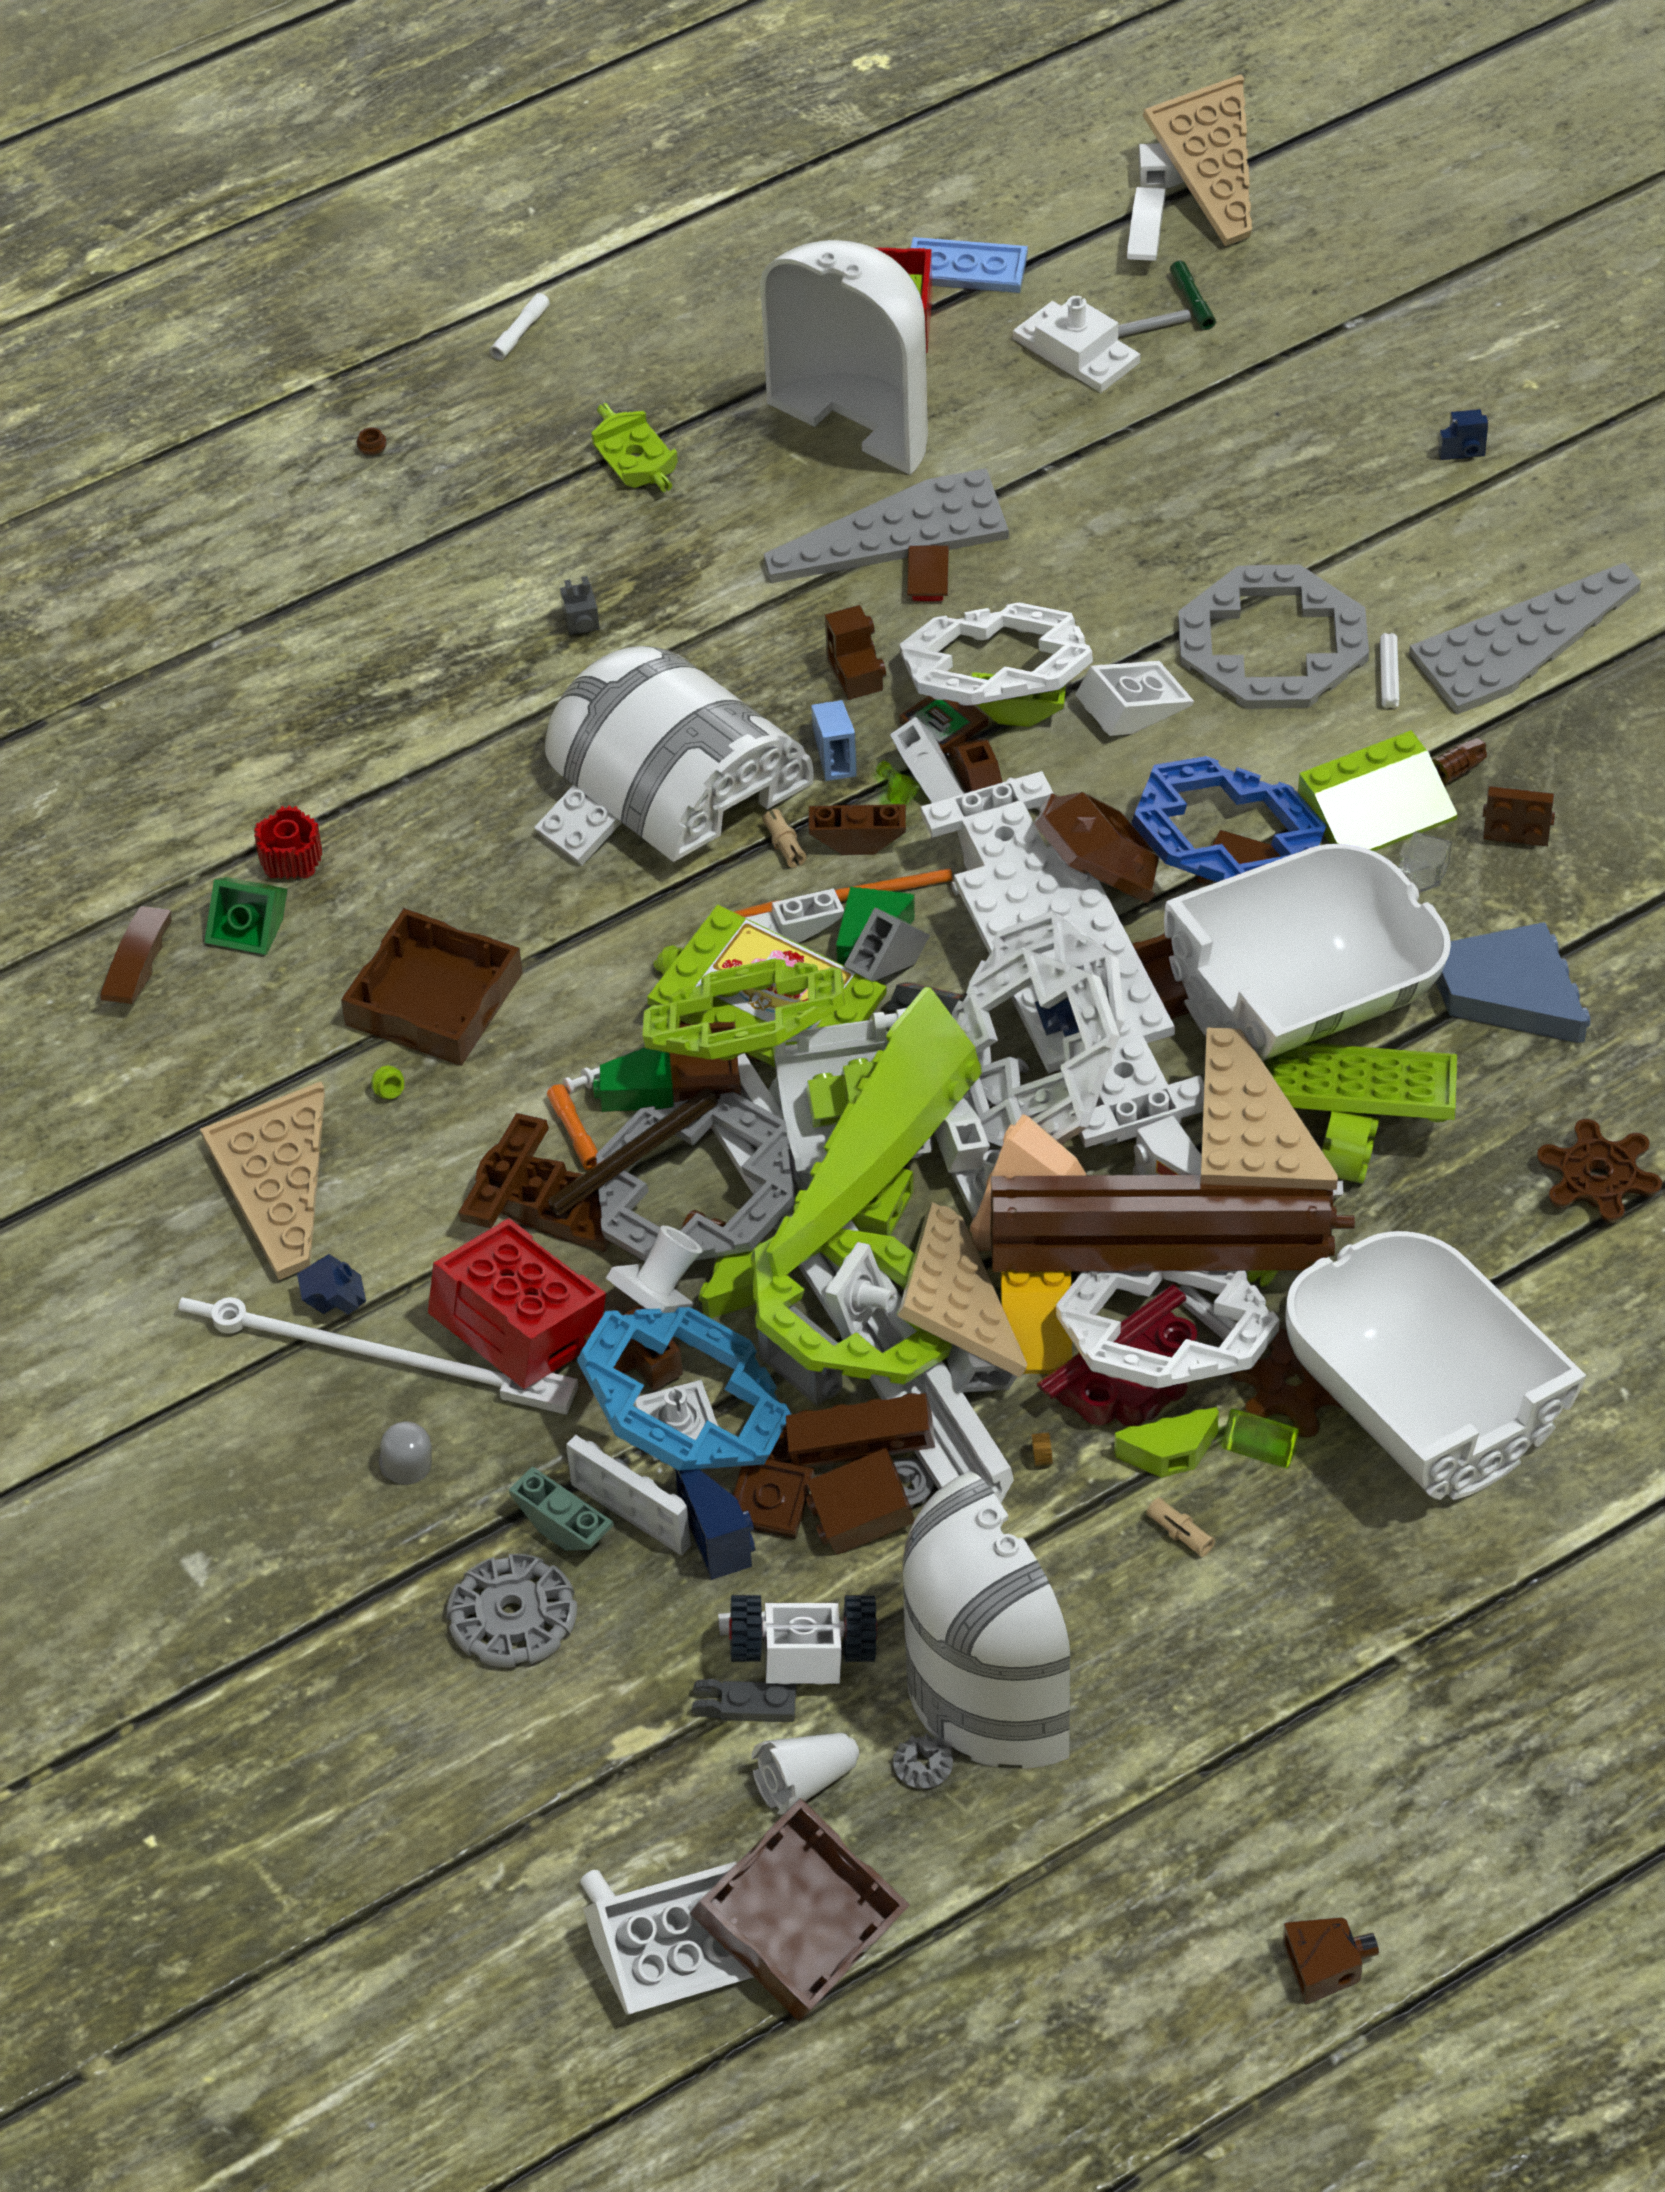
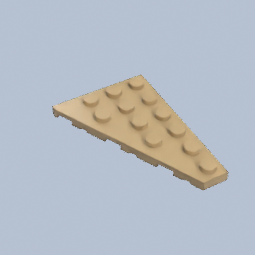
M1241 74L1146 108L1143 113L1145 121L1225 246L1249 238L1252 232V220L1250 218L1251 202H1249V166L1247 165L1248 149L1246 148L1247 126L1243 91L1244 78Z
M1207 1027L1201 1184L1337 1190V1173L1243 1031L1234 1028Z
M321 1081L200 1129L201 1136L278 1280L300 1272L311 1264L325 1091Z
M932 1202L924 1218L898 1317L1020 1378L1027 1367V1362L963 1217L957 1215L951 1208L939 1206Z

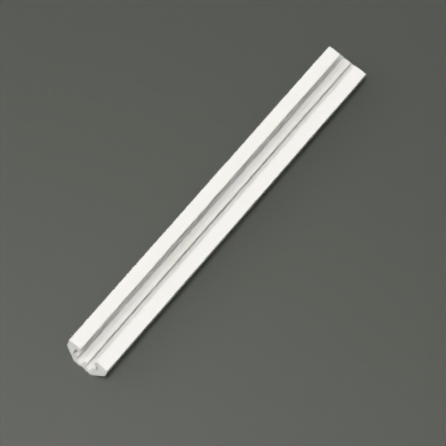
M745 1053L739 1055L738 1068L741 1081V1096L783 1119L781 1109ZM714 1123L711 1129L754 1195L763 1185L745 1176L741 1166L753 1155L758 1147ZM791 1159L794 1197L796 1198L800 1190H807L813 1177L810 1173L796 1172ZM794 1206L774 1226L776 1232L779 1229L785 1216L792 1217L794 1213ZM852 1220L842 1227L843 1229L858 1231ZM820 1252L798 1265V1267L837 1327L825 1291L828 1283L833 1280L840 1268ZM879 1269L885 1288L896 1290L889 1277ZM897 1290L898 1299L893 1311L889 1312L876 1308L859 1334L881 1353L917 1332L897 1315L902 1301ZM943 1361L904 1385L890 1383L889 1378L885 1376L871 1375L869 1380L882 1400L902 1397L908 1393H926L932 1410L935 1448L917 1450L915 1453L939 1490L954 1478L971 1471L979 1475L987 1483L1000 1503H1002L1014 1481L1011 1467L963 1392L958 1393L955 1390L951 1374Z

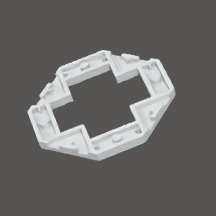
M1024 603L1007 604L1005 609L990 613L989 608L964 612L965 618L961 619L948 618L947 616L935 617L900 643L901 657L918 693L932 696V698L937 700L955 701L961 705H975L1058 690L1093 662L1092 650L1089 645L1085 644V637L1079 626L1076 627L1072 613ZM1002 627H1008L1022 633L1042 634L1043 636L1039 639V651L1053 654L1032 672L1004 667L989 680L948 672L953 667L952 655L939 653V651L960 634L971 636L976 640H987Z
M1051 911L997 932L992 941L994 945L992 952L986 961L981 960L971 979L1020 948L1038 954L1054 949L1055 960L1100 976L1118 1032H1120L1125 1023L1119 958L1065 918ZM967 994L964 1001L959 1000L952 1011V1017L955 1021H957L959 1012L964 1013L970 997L969 994ZM1080 1032L1063 1038L1065 1062L1085 1050ZM990 1046L977 1054L981 1064L982 1074L980 1075V1080L985 1096L995 1105H998L1007 1098L1016 1099L1021 1114L1033 1119L1069 1096L1062 1072L1020 1086L1018 1059L1008 1057L991 1063Z
M1020 948L971 979L966 994L970 995L964 1013L959 1012L956 1022L973 1043L978 1054L998 1041L988 1011L1032 983L1041 1007L1049 1009L1066 997L1069 998L1085 1050L1060 1065L1069 1096L1032 1119L1057 1142L1063 1144L1088 1128L1120 1035L1100 976ZM979 1077L963 1097L980 1118L987 1140L1002 1147L1006 1130L1011 1124L1015 1125L1022 1116L1018 1101L1007 1098L989 1109Z
M1083 1271L1056 1304V1317L1091 1371L1102 1373L1112 1378L1139 1383L1146 1387L1162 1388L1250 1369L1279 1332V1318L1274 1311L1269 1312L1265 1306L1266 1300L1255 1285L1251 1286L1249 1284L1245 1271ZM1162 1279L1177 1282L1180 1285L1193 1286L1208 1290L1214 1294H1220L1214 1301V1314L1238 1321V1323L1219 1348L1186 1339L1171 1358L1114 1343L1121 1333V1322L1097 1316L1096 1314L1117 1288L1129 1291L1135 1295L1149 1297Z

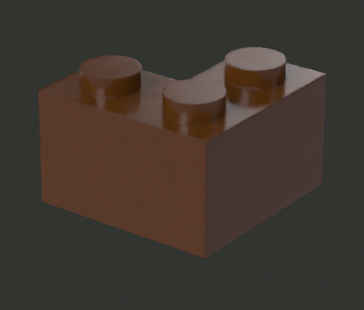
M860 605L825 614L827 660L847 700L883 691V677L887 674L883 660L876 657L875 646L871 639V634L875 633L871 616H866Z
M639 1305L623 1315H633L635 1310L645 1308ZM593 1331L584 1336V1344L587 1343ZM631 1338L614 1369L624 1374L635 1368L654 1391L683 1375L681 1350L671 1339L663 1355Z

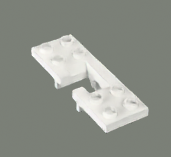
M573 785L534 828L541 836L582 866L622 822L609 813L605 807L596 803L582 790Z

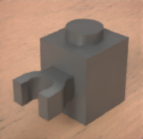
M587 576L581 577L582 584L572 585L570 579L564 580L565 587L560 588L562 611L569 635L600 630L598 609Z

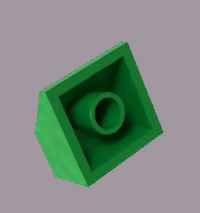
M229 877L214 879L204 943L267 955L283 921L288 889Z

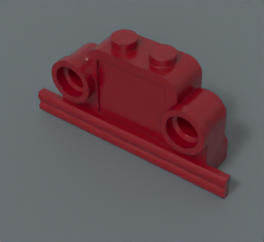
M1171 1285L1121 1322V1333L1114 1343L1172 1358L1186 1339L1195 1342L1197 1340L1195 1325L1191 1321L1177 1317L1171 1312L1186 1301V1295L1179 1291L1175 1285ZM1080 1352L1037 1383V1387L1050 1399L1055 1397L1064 1406L1072 1407L1080 1416L1093 1425H1105L1116 1418L1120 1423L1128 1427L1138 1426L1146 1420L1154 1419L1163 1407L1171 1401L1181 1399L1188 1389L1187 1382L1154 1388L1091 1371Z

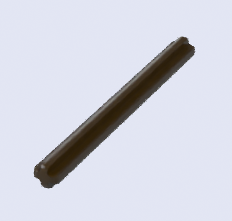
M705 1088L551 1196L547 1201L550 1209L557 1216L569 1210L716 1106L718 1101L715 1094L709 1088Z

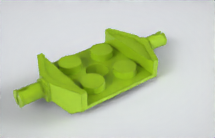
M603 403V406L602 404L599 405L597 412L604 421L591 432L592 444L623 483L633 488L647 483H656L662 492H666V489L669 491L672 488V483L667 479L666 475L672 473L678 463L676 449L670 451L647 423L644 411L616 414L607 403ZM633 453H638V454H641V455L638 456V457H635L634 455H631V454H633Z

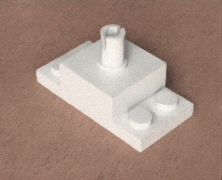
M1081 296L1070 297L1062 306L1051 301L1013 330V340L1100 393L1140 363V353L1118 341L1119 323L1088 305L1086 299H1082Z

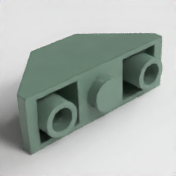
M533 1466L509 1489V1494L537 1531L565 1551L591 1549L614 1526L612 1520Z

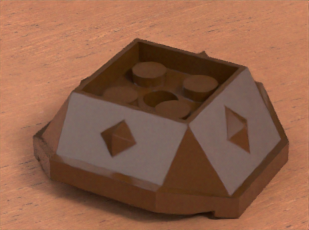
M1084 792L1057 796L1051 793L1043 802L1034 825L1069 867L1084 874L1090 873L1097 880L1111 885L1139 901L1148 903L1156 893L1153 891L1159 856L1120 810Z

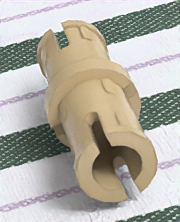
M772 809L775 820L769 811L766 812L762 821L772 835L771 840L774 847L778 850L780 849L789 867H797L793 860L794 857L798 864L802 865L806 861L807 856L797 842V834L794 829L788 827L780 810Z
M1160 1497L1156 1498L1148 1507L1146 1515L1169 1531V1536L1173 1540L1182 1541L1200 1557L1206 1556L1212 1550L1215 1539L1193 1523L1192 1517L1188 1514L1179 1513Z

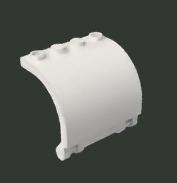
M907 1008L897 1009L896 1013L884 1015V1012L873 1013V1020L811 1029L806 1028L780 1045L773 1047L782 1116L786 1122L790 1156L796 1172L810 1173L815 1162L822 1163L827 1154L824 1146L836 1125L813 1128L806 1092L807 1081L812 1080L814 1075L820 1073H832L833 1076L841 1075L843 1066L848 1065V1062L854 1059L866 1058L868 1062H871L877 1051H884L889 1043L886 1038L889 1031H886V1028H891ZM797 1041L795 1045L785 1046L786 1042ZM930 1139L924 1143L912 1159L921 1157L923 1153L931 1152Z

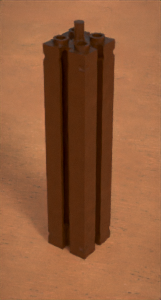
M1201 1175L1013 1176L1012 1178L991 1176L990 1242L993 1272H1007L1009 1269H1013L1015 1272L1305 1270L1321 1258L1335 1256V1237L1331 1236L1332 1229L1355 1228L1354 1215H1337L1336 1206H1333V1190L1201 1184Z

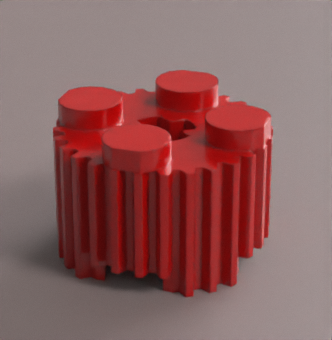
M288 805L287 808L281 806L280 809L276 810L274 816L270 814L268 819L264 818L260 823L255 824L254 837L260 865L263 866L264 873L269 878L279 877L282 879L286 877V879L293 877L295 879L298 876L305 879L315 874V866L319 865L318 861H321L323 850L318 823H315L314 818H310L309 814L305 816V812H301L297 806L291 808Z

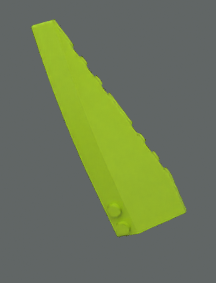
M924 987L890 1028L886 1035L889 1041L884 1051L878 1050L872 1060L875 1066L869 1078H862L857 1087L858 1092L855 1104L848 1103L825 1144L824 1149L827 1152L822 1163L815 1162L810 1171V1175L813 1177L806 1191H799L794 1200L795 1205L792 1217L785 1216L767 1248L766 1255L773 1276L781 1277L787 1275L856 1216L912 1159L982 1074L975 1046L931 987Z

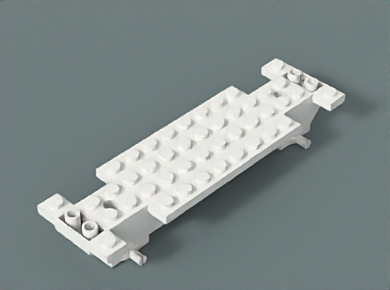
M1040 771L921 806V816L932 838L954 831L958 832L964 854V864L968 871L954 875L955 882L951 883L952 890L955 896L961 895L989 954L994 948L992 941L999 930L1051 911L1065 918L1119 958L1125 1023L1119 1032L1120 1037L1089 1126L1078 1134L1084 1147L1102 1142L1104 1146H1109L1137 1137V1129L1173 1115L1178 1123H1181V1118L1203 1112L1204 1082L1201 1076L1168 1085L1147 1044L1174 1035L1175 1026L1101 883L1090 873L1084 874L1069 867L1052 846L1046 847L1034 825L1028 809L1042 806L1043 802L1053 793L1043 772ZM1054 949L1041 953V955L1055 960ZM1032 983L1013 995L1011 999L1047 1072L1051 1073L1061 1070L1060 1065L1065 1063L1063 1038L1065 1036L1063 1031L1046 1036L1034 1003L1038 1001Z

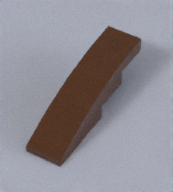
M139 907L110 965L100 994L101 1000L133 1004L152 975V962L162 948V935L172 922L171 910Z

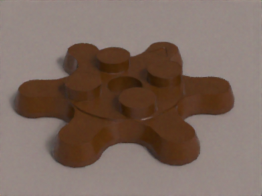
M1582 1119L1574 1127L1578 1139L1574 1146L1561 1148L1552 1144H1546L1541 1146L1537 1152V1158L1542 1167L1557 1171L1563 1176L1562 1181L1553 1186L1549 1191V1199L1553 1206L1558 1209H1565L1576 1201L1586 1200L1591 1206L1599 1208V1213L1605 1222L1616 1223L1625 1213V1207L1621 1200L1624 1195L1635 1193L1645 1197H1653L1662 1188V1180L1657 1174L1643 1171L1636 1165V1159L1643 1156L1650 1145L1649 1139L1642 1133L1628 1134L1621 1141H1609L1601 1135L1600 1126L1596 1121ZM1604 1169L1608 1175L1607 1177L1595 1174L1591 1176V1170Z
M1281 1328L1268 1345L1271 1351L1269 1357L1257 1360L1250 1369L1230 1373L1234 1380L1248 1383L1256 1390V1396L1243 1406L1242 1416L1245 1421L1251 1424H1261L1271 1415L1283 1414L1292 1420L1293 1429L1296 1434L1304 1438L1313 1437L1320 1429V1423L1316 1416L1319 1408L1325 1405L1344 1408L1301 1364L1291 1346L1287 1330ZM1295 1374L1302 1380V1383L1296 1386L1285 1382L1287 1378L1294 1377Z

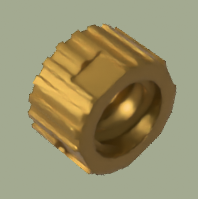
M1049 1432L1032 1434L1035 1466L1053 1464Z

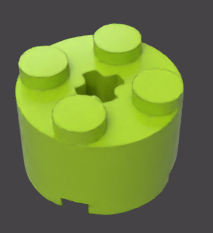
M1331 1111L1322 1152L1337 1173L1338 1178L1364 1184L1379 1118L1361 1113Z

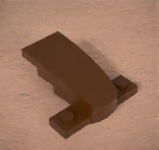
M516 1113L500 1142L494 1145L481 1159L476 1171V1183L458 1212L461 1222L491 1229L499 1214L502 1213L549 1235L606 1251L611 1241L604 1238L602 1232L599 1188L569 1210L557 1216L550 1209L547 1202L548 1199L583 1174L567 1171L565 1163L562 1161L533 1157L549 1129L547 1120Z

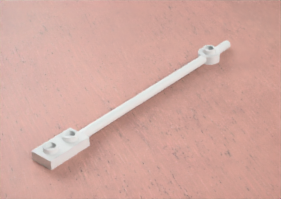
M184 1297L179 1302V1311L212 1318L214 1327L222 1333H235L246 1326L501 1387L500 1397L503 1400L566 1415L578 1389V1379L554 1373L548 1374L528 1388L523 1389L504 1373L247 1313L244 1303L237 1298H223L214 1305Z

